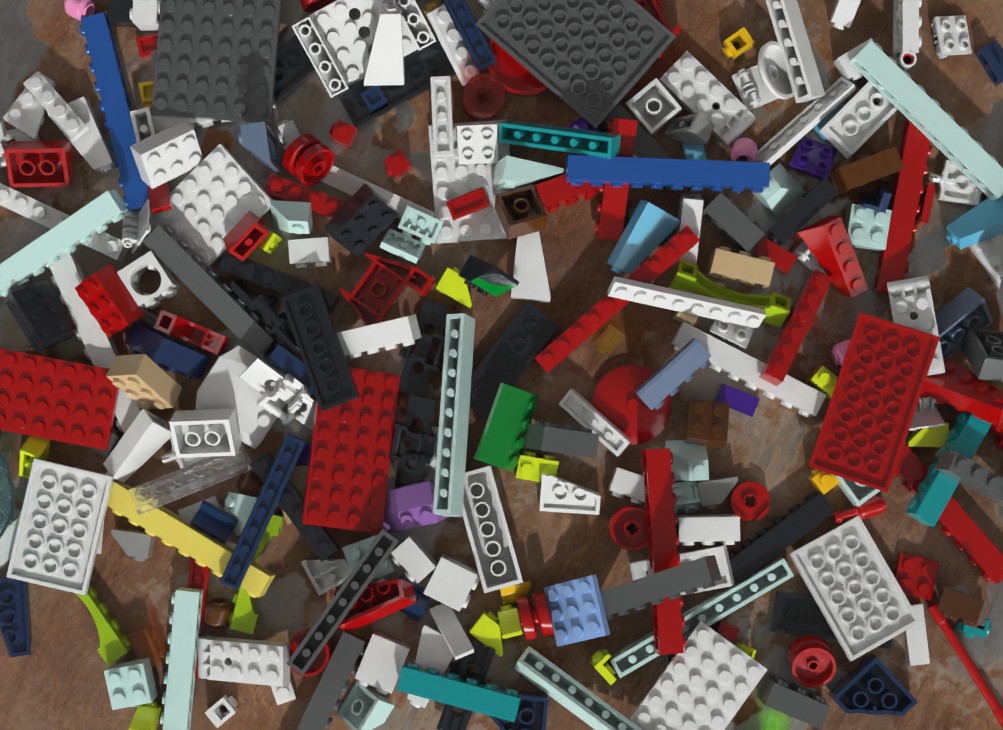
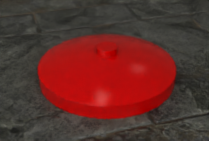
M492 39L489 40L488 45L497 60V64L488 69L494 81L502 89L517 96H534L548 90L542 82Z
M636 365L622 366L607 373L597 384L592 398V406L632 440L629 445L642 444L659 435L667 425L672 409L670 394L663 399L665 403L658 410L655 408L650 410L634 392L655 373L648 368Z

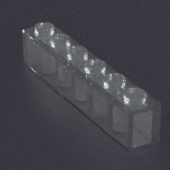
M242 444L235 456H212L128 491L136 511L140 515L237 476L242 472L252 470L250 466L251 460L244 444Z

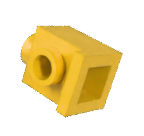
M745 27L724 40L722 50L728 58L732 57L735 60L751 49L755 41ZM733 44H738L739 49H735Z

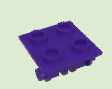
M803 136L798 141L789 166L792 167V170L795 169L800 172L803 170L802 174L808 172L809 177L812 174V177L819 179V181L824 178L828 180L838 149Z

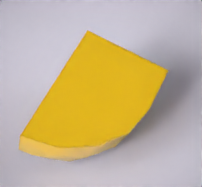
M531 580L500 589L503 605L517 603L518 597L527 596L531 589Z

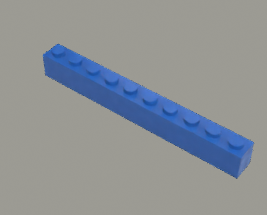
M102 12L82 17L80 30L83 37H86L87 44H85V50L87 55L91 57L92 63H89L91 72L96 76L97 82H94L96 92L100 93L102 101H99L102 113L105 112L106 120H104V125L107 132H110L111 139H109V145L116 156L114 158V165L120 171L121 177L118 180L121 189L125 191L126 196H123L124 204L129 210L136 212L140 211L147 199H149L148 186L141 179L130 146L137 143L130 115L132 107L111 24L107 20V15Z
M568 155L566 157L565 182H570L571 186H582L583 183H591L590 186L602 187L603 184H611V187L621 188L625 184L631 185V188H643V185H651V189H663V186H671L672 190H682L683 187H691V190L701 191L703 187L711 188V191H723V188H730L731 192H743V189H751L752 193H762L763 190L769 187L770 163L636 157L606 158L585 155Z

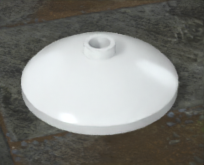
M775 41L765 43L760 48L758 54L760 78L774 96L784 100L789 99L794 94L779 44Z

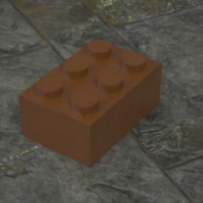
M887 145L877 149L872 155L866 153L859 156L853 163L851 160L840 163L835 167L836 170L831 173V176L840 196L893 176L902 171L904 166L896 146L889 149Z

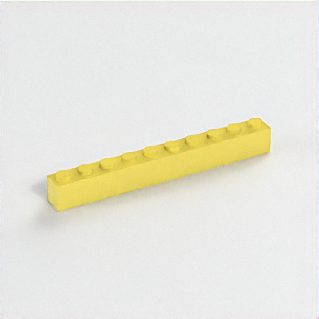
M117 479L113 480L108 506L112 508L111 511L114 514L127 517L129 523L135 526L140 525L145 528L144 531L147 534L160 537L162 539L161 542L170 547L173 545L179 549L178 552L186 557L191 556L196 559L195 563L202 567H209L212 569L213 574L222 577L234 551L233 548L227 544L224 545L190 525V522L126 483ZM252 560L240 587L245 589L246 594L259 598L265 595L276 574Z

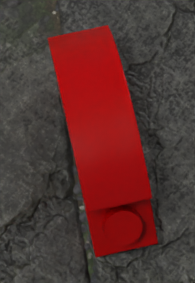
M161 310L154 326L155 329L219 356L223 354L229 338L165 310Z

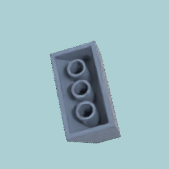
M266 122L240 125L241 131H238L239 143H242L243 147L258 161L276 174L282 175L277 136Z
M970 287L960 292L935 314L943 360L951 358L962 349L961 346L968 327L986 329L994 322L985 299Z
M692 338L634 392L650 410L653 408L658 410L665 403L663 399L669 394L672 397L680 390L679 385L683 381L687 383L695 376L693 373L699 367L703 369L710 363L709 358L711 354L698 338Z

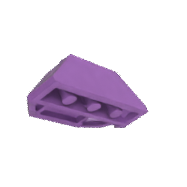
M427 480L390 489L386 494L382 529L400 532L437 523L447 518L433 513L435 483Z

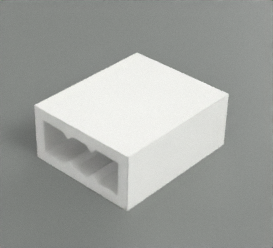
M374 631L354 679H357V683L362 686L369 687L371 685L376 687V691L382 694H392L411 646Z

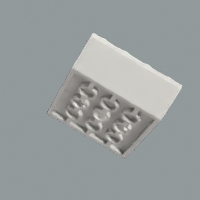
M336 0L292 25L295 34L331 98L365 78L370 58L368 48L374 42L381 9H385L386 6L402 8L404 57L436 42L415 0ZM352 8L359 9L361 13L360 17L356 20L349 16V11ZM362 26L370 29L368 37L359 35V29Z

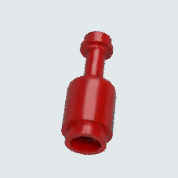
M874 495L859 507L855 506L841 512L837 509L832 516L835 523H842V519L856 515L860 516L861 519H867L883 514L887 507L882 495Z

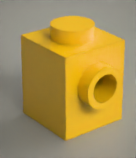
M815 468L811 471L812 474L807 477L815 489L823 495L840 483L835 475Z

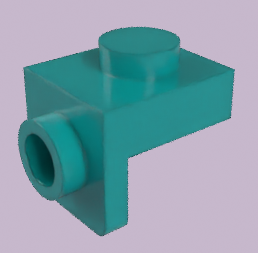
M987 619L985 626L979 625L978 628L958 621L956 629L962 631V636L974 639L975 635L985 639L991 630V619Z

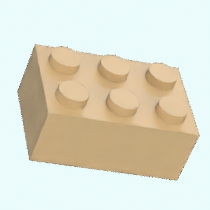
M720 246L711 252L705 275L765 289L770 286L775 263L770 262L768 257L759 256L754 258L750 257L751 253L744 251L734 253L731 252V248Z
M146 354L115 356L106 375L113 382L114 386L124 391L127 397L133 399L141 409L145 410L174 408L182 389L176 381Z

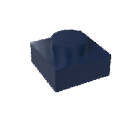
M378 85L360 93L370 112L388 103Z

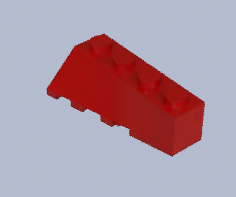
M829 215L796 232L805 242L808 250L816 257L818 264L823 267L828 276L833 278L832 283L841 295L852 298L869 289L841 217Z
M402 579L377 582V584L372 585L368 584L338 628L351 632L417 603L413 584ZM336 589L329 590L331 600L338 592Z

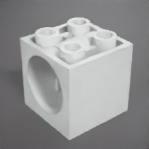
M149 251L117 272L137 305L146 309L156 308L161 304L160 301L162 299L173 297L178 293L177 290L181 288L169 268L152 251ZM149 269L159 271L161 275L159 289L153 294H143L140 289V278L143 273Z
M442 554L423 594L460 612L462 607L466 609L470 601V590H475L479 583L478 571Z

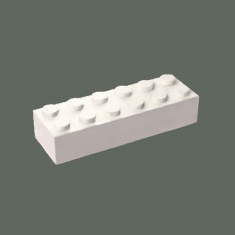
M491 465L465 472L462 515L484 593L523 583Z

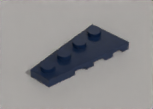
M4 576L0 577V632L9 657L30 655L31 645L26 582Z

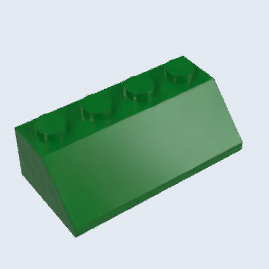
M500 383L474 459L513 472L514 467L518 463L520 450L525 443L528 424L532 423L533 413L537 409L539 396Z

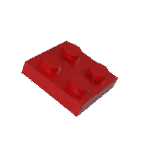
M899 552L894 577L905 595L931 601L940 562Z

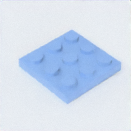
M596 574L544 587L557 647L610 635Z

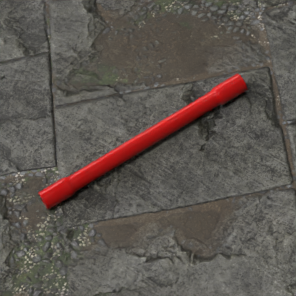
M938 602L932 603L927 607L928 611L945 634L992 709L993 715L1003 728V706L998 702L947 618L942 616L943 612L937 610Z

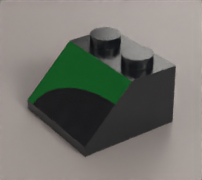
M469 255L458 275L465 279L464 284L473 289L476 286V291L486 297L488 294L497 297L519 284L518 280L495 265L472 255Z

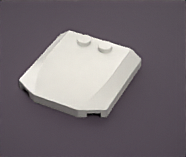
M237 345L230 351L220 355L197 389L195 410L235 408L241 441L256 449L275 422L277 416L263 406L259 407L257 405L258 399L263 394L239 377L259 357ZM268 364L269 366H271L273 369H275V370H276L277 372H279L280 374L283 373V372H281L280 370H278L277 368H275V367H273L272 365ZM269 379L265 381V384L275 386L276 382ZM280 398L276 401L269 400L281 410L286 404Z

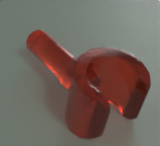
M797 233L791 237L795 242L788 250L791 253L803 242Z

